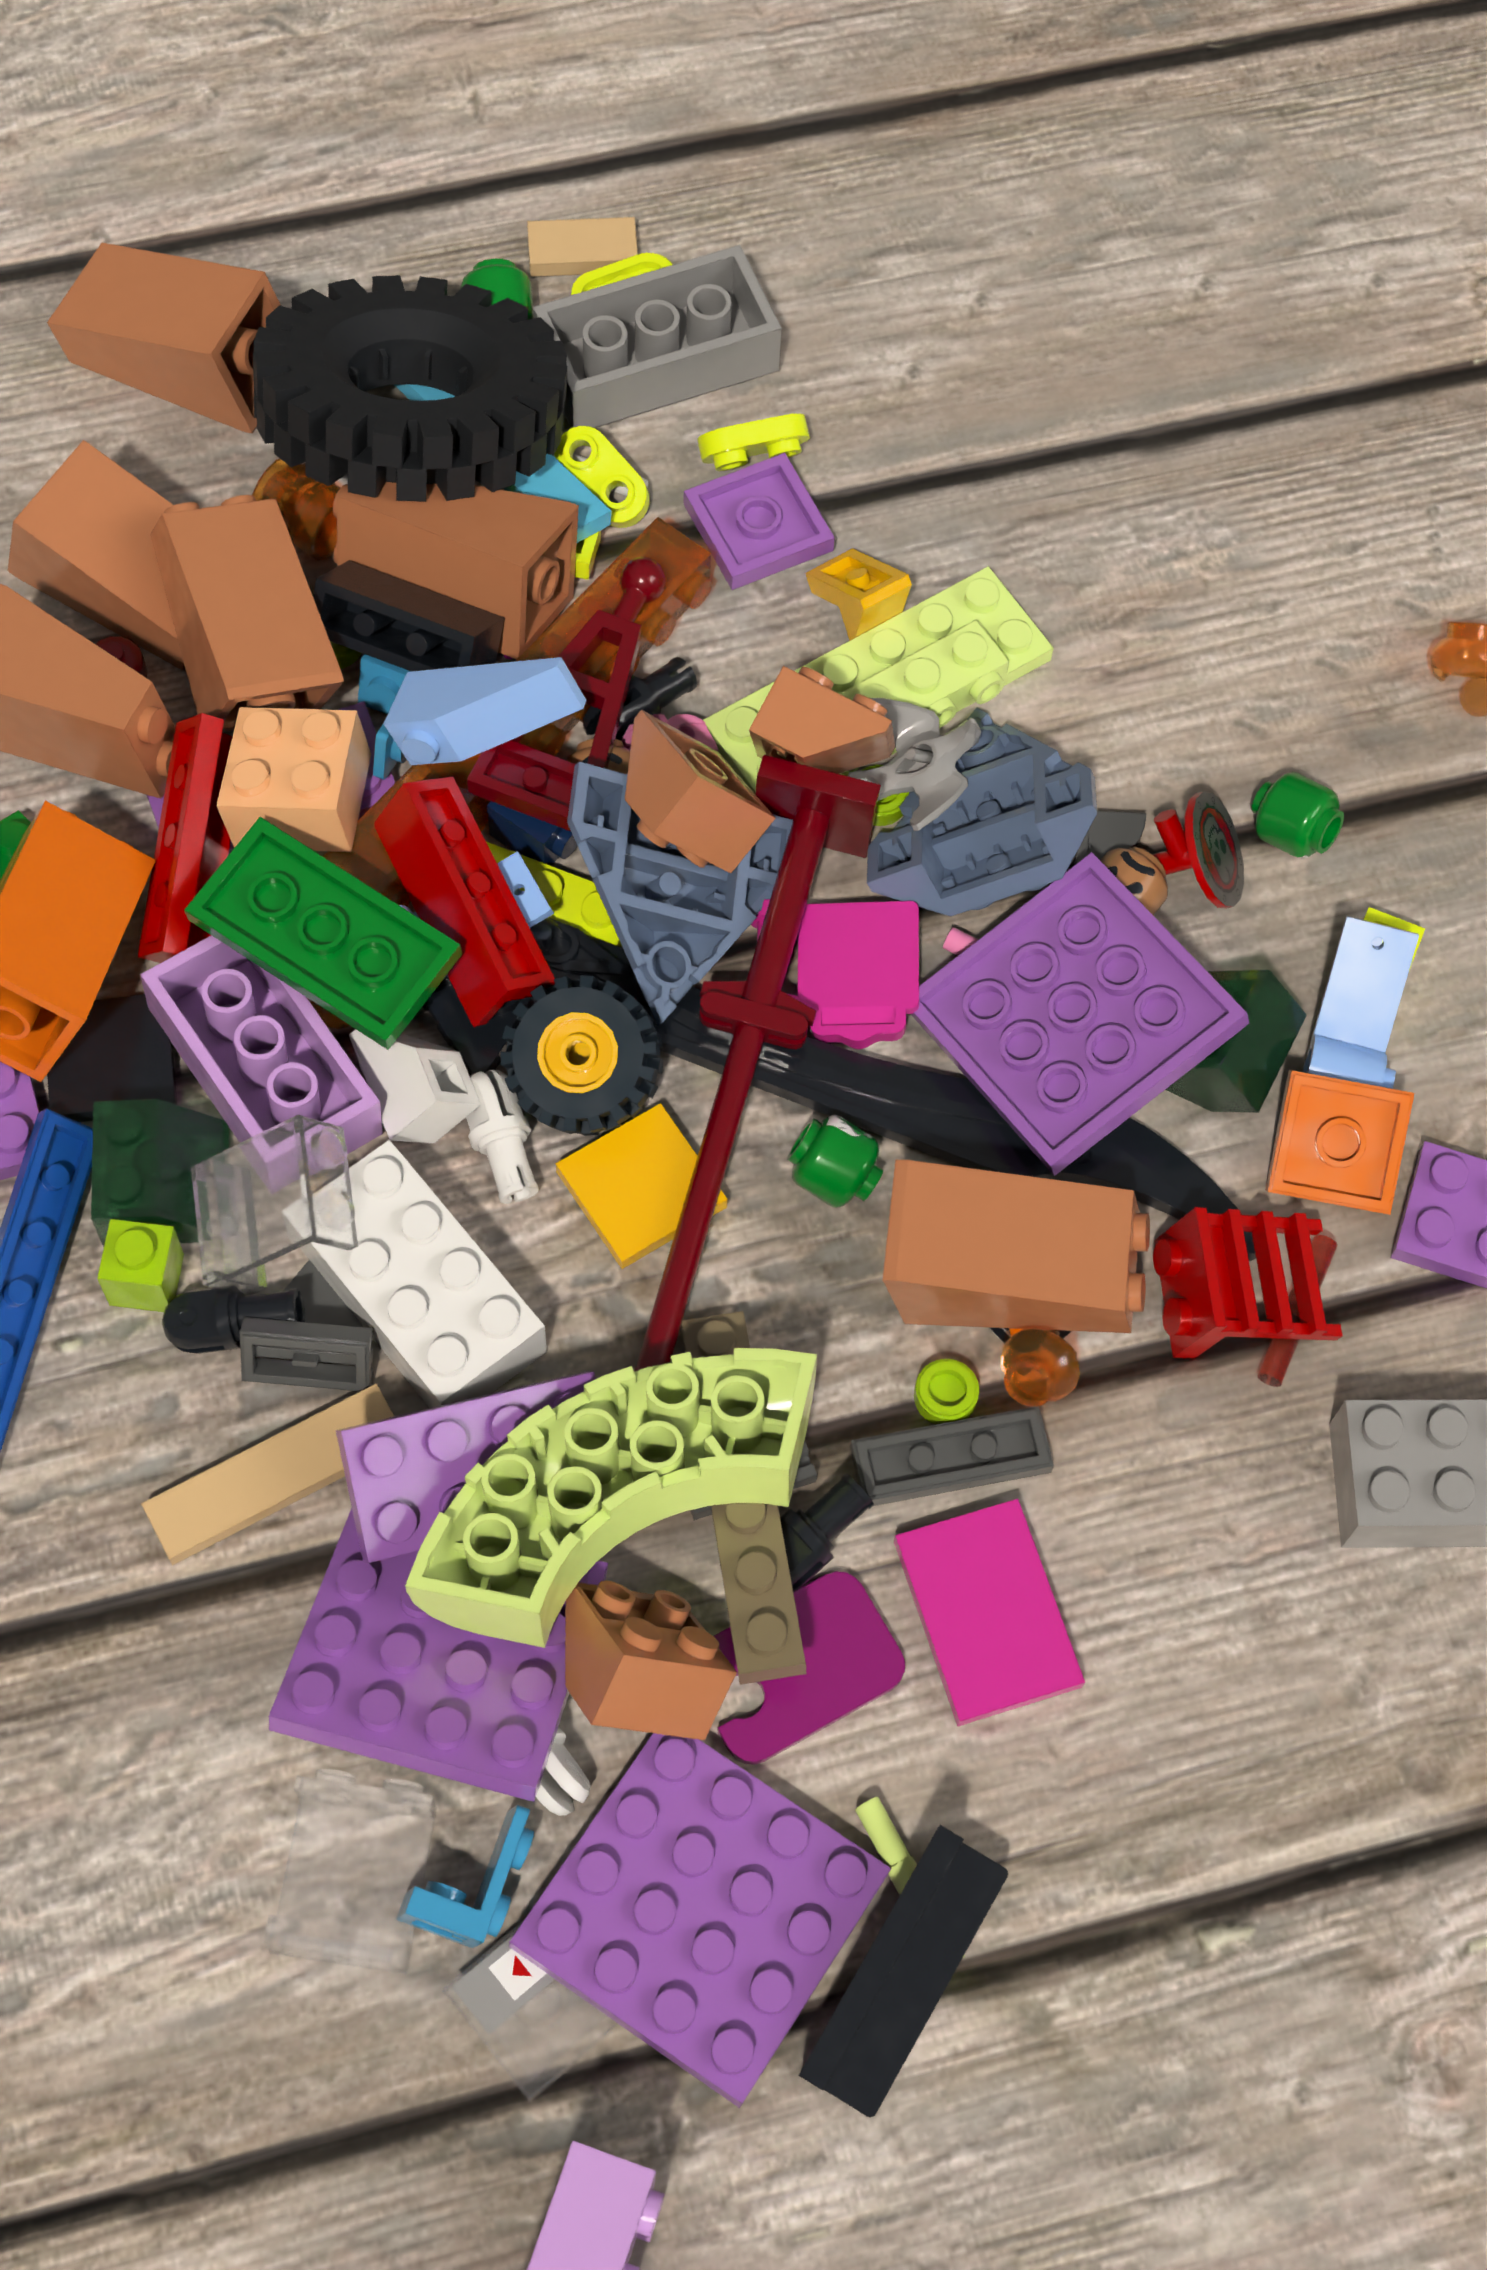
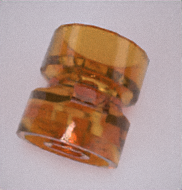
M280 458L275 460L258 480L252 495L255 496L256 501L276 498L292 543L317 561L325 560L334 555L337 543V518L333 514V503L341 487L335 483L327 486L305 476V463L290 467Z

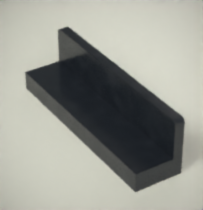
M939 1825L798 2075L867 2117H874L1008 1877V1871L1005 1867L963 1843L964 1838L942 1825Z

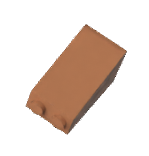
M101 243L47 324L69 362L240 431L253 433L257 427V418H254V339L259 327L266 328V317L279 305L281 306L263 271Z
M83 440L13 521L8 572L116 634L132 640L136 645L181 670L185 668L150 535L161 514L167 508L174 505Z
M385 482L376 498L348 492V484H345L337 492L333 503V514L337 518V543L334 549V562L339 566L350 560L504 617L498 652L519 660L574 597L579 505L568 501L506 490L491 492L486 487L475 485L474 497L446 501L437 484H427L426 502L396 501V483Z
M240 495L223 501L221 506L200 508L198 503L186 502L167 508L161 514L150 535L197 715L204 713L224 719L222 732L234 730L239 707L321 709L343 684L344 680L276 498L256 501L253 495Z
M0 584V751L162 799L165 793L175 725L153 682L8 586Z
M895 1160L883 1282L905 1324L1132 1333L1133 1312H1143L1145 1306V1274L1136 1273L1137 1252H1147L1149 1248V1213H1140L1134 1190L921 1161Z

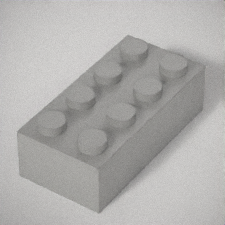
M740 245L533 307V319L541 317L554 330V341L561 340L567 354L566 365H568L565 416L571 428L577 426L595 428L779 371L782 328Z
M1345 1400L1329 1424L1341 1548L1487 1547V1400Z

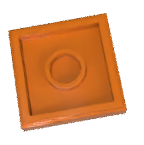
M1289 1070L1265 1191L1391 1215L1415 1093Z

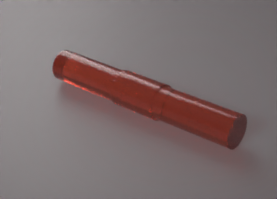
M1315 1235L1311 1245L1319 1288H1321L1338 1244L1330 1237ZM1293 1287L1288 1296L1293 1323H1300ZM1273 1338L1257 1375L1258 1379L1270 1386H1281L1300 1339Z

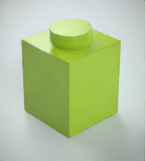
M110 1219L97 1277L109 1306L164 1312L165 1307L176 1296L184 1253L174 1227Z

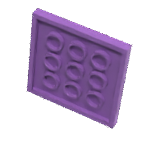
M1092 852L1069 869L1062 879L1052 882L919 986V1008L911 1014L1054 1176L1249 1024L1247 1012Z
M351 1508L269 1714V1730L534 1802L569 1695V1691L565 1687V1603L553 1624L545 1648L484 1636L452 1627L429 1616L417 1607L406 1592L405 1585L418 1551L371 1563L363 1561ZM598 1560L579 1582L598 1585L599 1582L605 1581L608 1563Z
M653 1733L509 1941V1947L728 2101L741 2108L883 1884L891 1868L701 1740Z

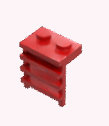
M1195 1207L1155 1239L1153 1265L1156 1273L1160 1276L1164 1299L1163 1326L1166 1333L1170 1336L1173 1358H1197L1224 1337L1337 1341L1343 1337L1341 1324H1326L1310 1239V1235H1318L1323 1231L1321 1219L1307 1218L1306 1213H1294L1290 1217H1274L1273 1211H1261L1256 1216L1241 1215L1239 1209H1228L1223 1214L1207 1213V1208ZM1244 1232H1252L1267 1321H1259ZM1277 1233L1285 1234L1300 1323H1293Z

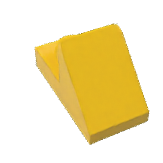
M853 548L805 573L811 593L839 607L849 640L902 613L912 585L909 574Z

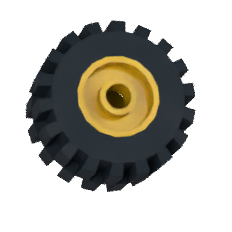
M580 975V979L571 980L568 976L554 979L555 985L548 988L540 985L530 993L533 998L526 1005L519 1002L512 1012L517 1016L513 1026H505L502 1039L507 1041L506 1052H500L501 1066L507 1068L508 1073L505 1082L509 1091L517 1094L519 1099L517 1103L527 1113L537 1118V1121L565 1133H577L584 1136L598 1135V1132L604 1130L613 1131L623 1125L622 1122L628 1118H635L643 1112L644 1109L641 1106L648 1097L653 1099L658 1089L655 1082L658 1073L662 1074L664 1062L660 1058V1048L663 1047L660 1034L656 1031L653 1025L654 1021L649 1013L631 994L629 995L620 986L608 980L606 982L599 981L594 976Z

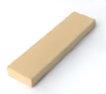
M376 1383L141 1503L172 1566L345 1477L336 1430L394 1417V1414Z

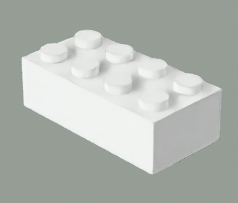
M390 1140L286 1212L294 1242L313 1263L363 1327L373 1328V1339L429 1408L491 1394L547 1352L545 1325Z

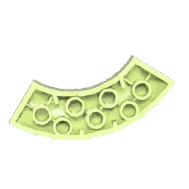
M734 1348V1354L691 1358V1352L671 1355V1362L646 1367L637 1371H633L632 1366L603 1375L584 1384V1392L565 1400L553 1409L549 1405L543 1407L507 1434L508 1441L497 1449L483 1465L477 1463L466 1474L465 1485L444 1513L439 1512L420 1546L405 1585L407 1594L412 1602L429 1616L452 1627L484 1636L545 1648L553 1624L566 1599L578 1582L598 1560L637 1531L670 1516L712 1505L763 1503L789 1507L810 1416L816 1378L817 1354L769 1348Z

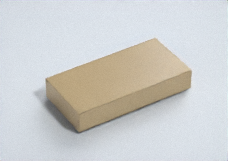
M635 217L527 221L530 277L582 275L638 254Z

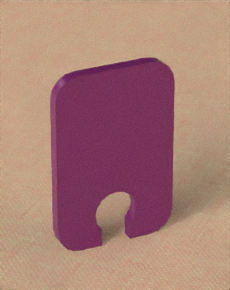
M835 1571L793 1592L807 1674L757 1682L764 1694V1703L761 1709L754 1716L745 1719L734 1718L717 1728V1732L726 1748L736 1760L744 1764L753 1765L765 1762L887 1694L899 1685L905 1673L903 1654L864 1587L856 1577L846 1572ZM728 1627L714 1635V1637L719 1642V1649L737 1671L731 1628Z

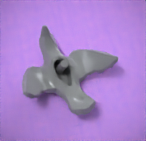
M870 698L881 704L888 711L885 717L892 720L897 755L889 763L879 768L849 772L848 776L880 784L881 788L877 801L894 794L914 792L919 798L920 806L913 812L910 824L913 827V831H918L939 817L968 787L967 778L957 771L955 764L965 752L979 742L981 729L976 720L971 717L951 732L941 735L939 731V717L934 711L908 702Z

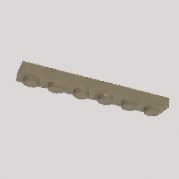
M744 1311L682 1320L681 1327L685 1352H691V1358L734 1354V1348H750ZM763 1503L712 1505L711 1512L739 1684L807 1674L778 1505Z

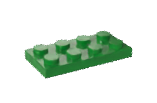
M262 817L257 819L184 910L190 922L387 1050L394 1044L462 955L459 943Z

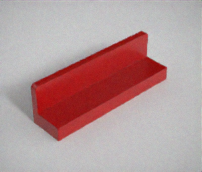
M200 713L176 723L154 854L156 861L151 872L138 958L162 963L211 936L190 922L184 910L227 858L231 839L216 806L233 737L222 733L224 719Z
M454 777L403 783L375 820L374 827L418 917L460 944L462 955L447 975L471 1024L474 1027L486 1025L505 1002L533 997L530 993L540 985L545 988L553 986L555 977Z

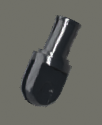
M674 657L666 665L644 679L634 675L631 676L615 739L622 741L628 726L634 723V718L641 710L650 715L661 714L663 707L697 687L696 675L691 666L679 674L677 672L678 669L685 666L686 661L684 659ZM593 706L587 710L583 717V729L587 735L595 734L601 714V709Z
M234 1285L197 1289L176 1295L165 1307L162 1326L167 1339L183 1352L201 1354L240 1349V1329L244 1317L305 1322V1307L301 1292L297 1288L284 1292L245 1296Z
M847 1473L805 1513L800 1509L796 1512L789 1509L780 1517L793 1592L800 1589L834 1558L831 1553L834 1546L831 1542L867 1509L875 1505L862 1487Z

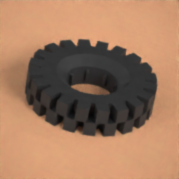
M400 275L372 276V292L369 293L354 278L328 283V297L314 289L305 291L292 297V309L279 305L266 317V328H258L254 339L253 352L254 418H257V430L264 443H274V454L290 467L305 463V476L327 486L332 485L348 473V492L376 498L385 482L396 483V501L426 502L427 484H437L446 501L474 497L475 480L491 492H495L514 485L516 471L531 476L545 465L546 454H555L561 442L562 431H564L568 365H566L567 354L562 341H554V330L541 317L528 320V308L509 298L491 305V291L473 285L465 284L452 297L447 296L446 279L422 276L419 277L416 291H405ZM413 384L436 388L455 397L413 401L386 398L367 393L366 391L387 385Z

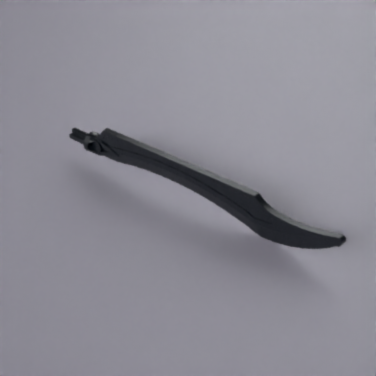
M549 917L530 928L555 979L568 976L571 980L580 979V975L594 976L602 982L608 980L620 986L629 995L631 994L653 1019V1025L660 1034L663 1046L660 1048V1051L722 1074L733 1034L706 1027L701 1023L699 1018L701 990L692 986L676 1004L677 1007L663 1023L657 1026L623 948L584 934L575 927ZM806 1037L804 1046L796 1050L766 1042L762 1044L751 1086L828 1116L838 1115L854 1126L955 1165L972 1169L1134 1190L1137 1201L1171 1215L1178 1220L1195 1207L1207 1208V1213L1223 1214L1228 1209H1238L1216 1183L1181 1151L1149 1128L1131 1118L1124 1121L1054 1176L968 1079L907 1067L862 1055L810 1037ZM1244 1232L1248 1259L1252 1261L1256 1259L1252 1232Z

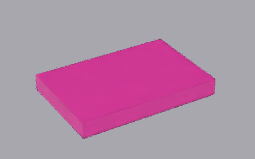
M1018 1498L895 1535L893 1542L957 1727L1071 1692L1084 1686V1677Z

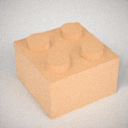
M239 707L216 805L234 848L257 819L262 817L313 851H352L371 759V752L357 710Z

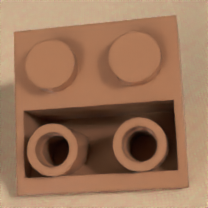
M783 666L754 719L749 732L757 756L760 758L764 754L839 774L890 758L895 748L892 720L885 717L888 712L885 707L866 696L855 694L853 700H850L831 690L834 683L815 670L801 667L799 673Z
M601 1581L598 1585L578 1582L565 1602V1687L590 1724L705 1740L737 1671L719 1649L718 1640L706 1632L692 1614L690 1604L681 1596L665 1590H657L654 1594L630 1591L626 1587L612 1581Z

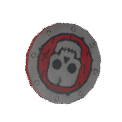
M1203 791L1194 794L1188 801L1185 812V831L1174 809L1159 813L1154 818V823L1167 851L1152 855L1163 865L1166 875L1193 868L1197 882L1210 902L1217 908L1227 909L1234 907L1242 897L1244 863L1234 824L1223 803L1213 793Z

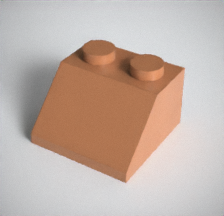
M643 710L634 718L625 801L641 819L636 825L638 830L647 839L661 848H666L669 843L675 845L688 860L701 868H704L709 862L731 874L776 818L719 752Z

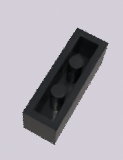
M350 560L316 578L313 598L331 642L411 672L496 663L505 619L502 616Z

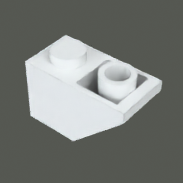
M356 1029L349 1034L359 1060L360 1069L369 1087L380 1101L382 1125L390 1141L436 1143L481 1105L460 1052L402 1033L390 1049L387 1050Z

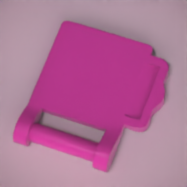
M764 899L761 911L751 923L752 927L757 928V941L770 899ZM916 902L806 904L798 931L797 996L788 995L816 1010L813 1027L810 1026L816 1040L825 1043L839 1042L860 1050L879 1041H897L903 1037L906 1030V1014H913L919 1008V907Z

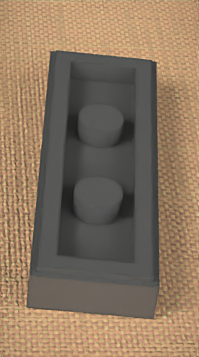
M1039 1406L851 1440L850 1444L858 1484L872 1499V1502L875 1504L874 1506L1048 1474L1054 1468Z

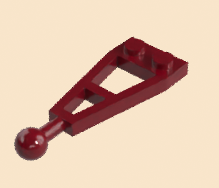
M649 557L634 558L624 566L620 575V585L623 594L613 613L610 614L598 609L558 656L562 657L586 699L585 704L601 709L587 764L605 769L608 768L641 642V625L634 622L642 606L657 600L666 587V574L663 567L656 560ZM602 641L619 646L609 683L578 672ZM524 735L481 753L467 778L468 793L571 831L567 819L574 763L518 743Z

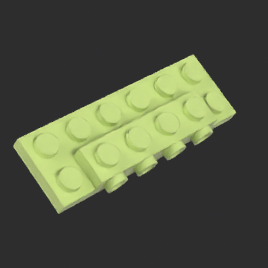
M988 566L802 667L815 670L834 683L831 690L850 700H853L855 694H860L868 698H884L908 702L934 711L939 717V728L950 722L958 711L975 702L977 704H984L992 700L1007 684L1051 661L1054 648ZM801 667L794 671L799 673ZM774 682L703 719L719 749L717 752L722 755L754 794H756L757 774L762 758L757 756L749 729ZM894 748L892 754L897 752L896 748ZM859 767L839 774L848 776L849 772H855Z

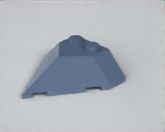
M976 707L967 720L972 717L981 729L979 742L965 752L955 764L957 771L967 778L968 787L939 817L918 831H913L910 820L913 812L920 806L919 798L914 792H910L899 806L903 814L899 823L890 833L879 832L868 846L867 884L871 892L899 901H914L918 904V907L951 917L969 910L986 908L995 901L1025 891L1042 889L1049 883L1062 879L1097 815L1096 785L1092 770L1079 762L1073 766L1061 759L1057 750L1009 724H1005L1003 727L996 725L992 722L988 713Z
M578 762L574 767L567 823L658 1026L677 1007L676 1004L692 986L708 973L757 918L756 915L761 911L764 899H770L793 820L774 815L776 819L731 874L709 862L704 868H701L688 860L675 845L669 843L666 848H661L647 839L638 830L636 825L641 819L625 801L627 774Z

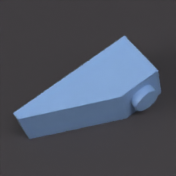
M562 657L407 672L383 724L410 765L461 762L582 710L586 699Z

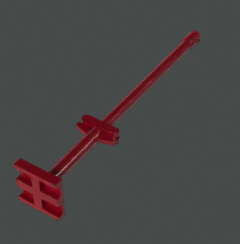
M763 754L757 774L755 795L773 815L791 819L793 822L746 981L703 982L700 993L699 1018L701 1023L709 1028L732 1033L733 1037L635 1371L671 1362V1355H673L763 1042L796 1050L804 1046L808 1026L813 1027L816 1010L781 991L822 848L862 858L867 857L868 846L873 835L871 832L877 812L876 803L881 788L880 784Z

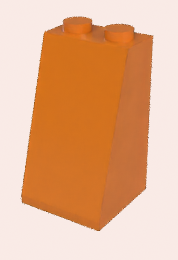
M46 800L24 833L0 880V1062L39 1082L43 1081L85 1023L156 861L130 844L114 838L79 819L73 813L64 811Z

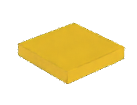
M660 1103L555 1164L556 1173L621 1269H624L673 1240L697 1160V1154ZM721 1189L713 1216L727 1208L728 1199Z

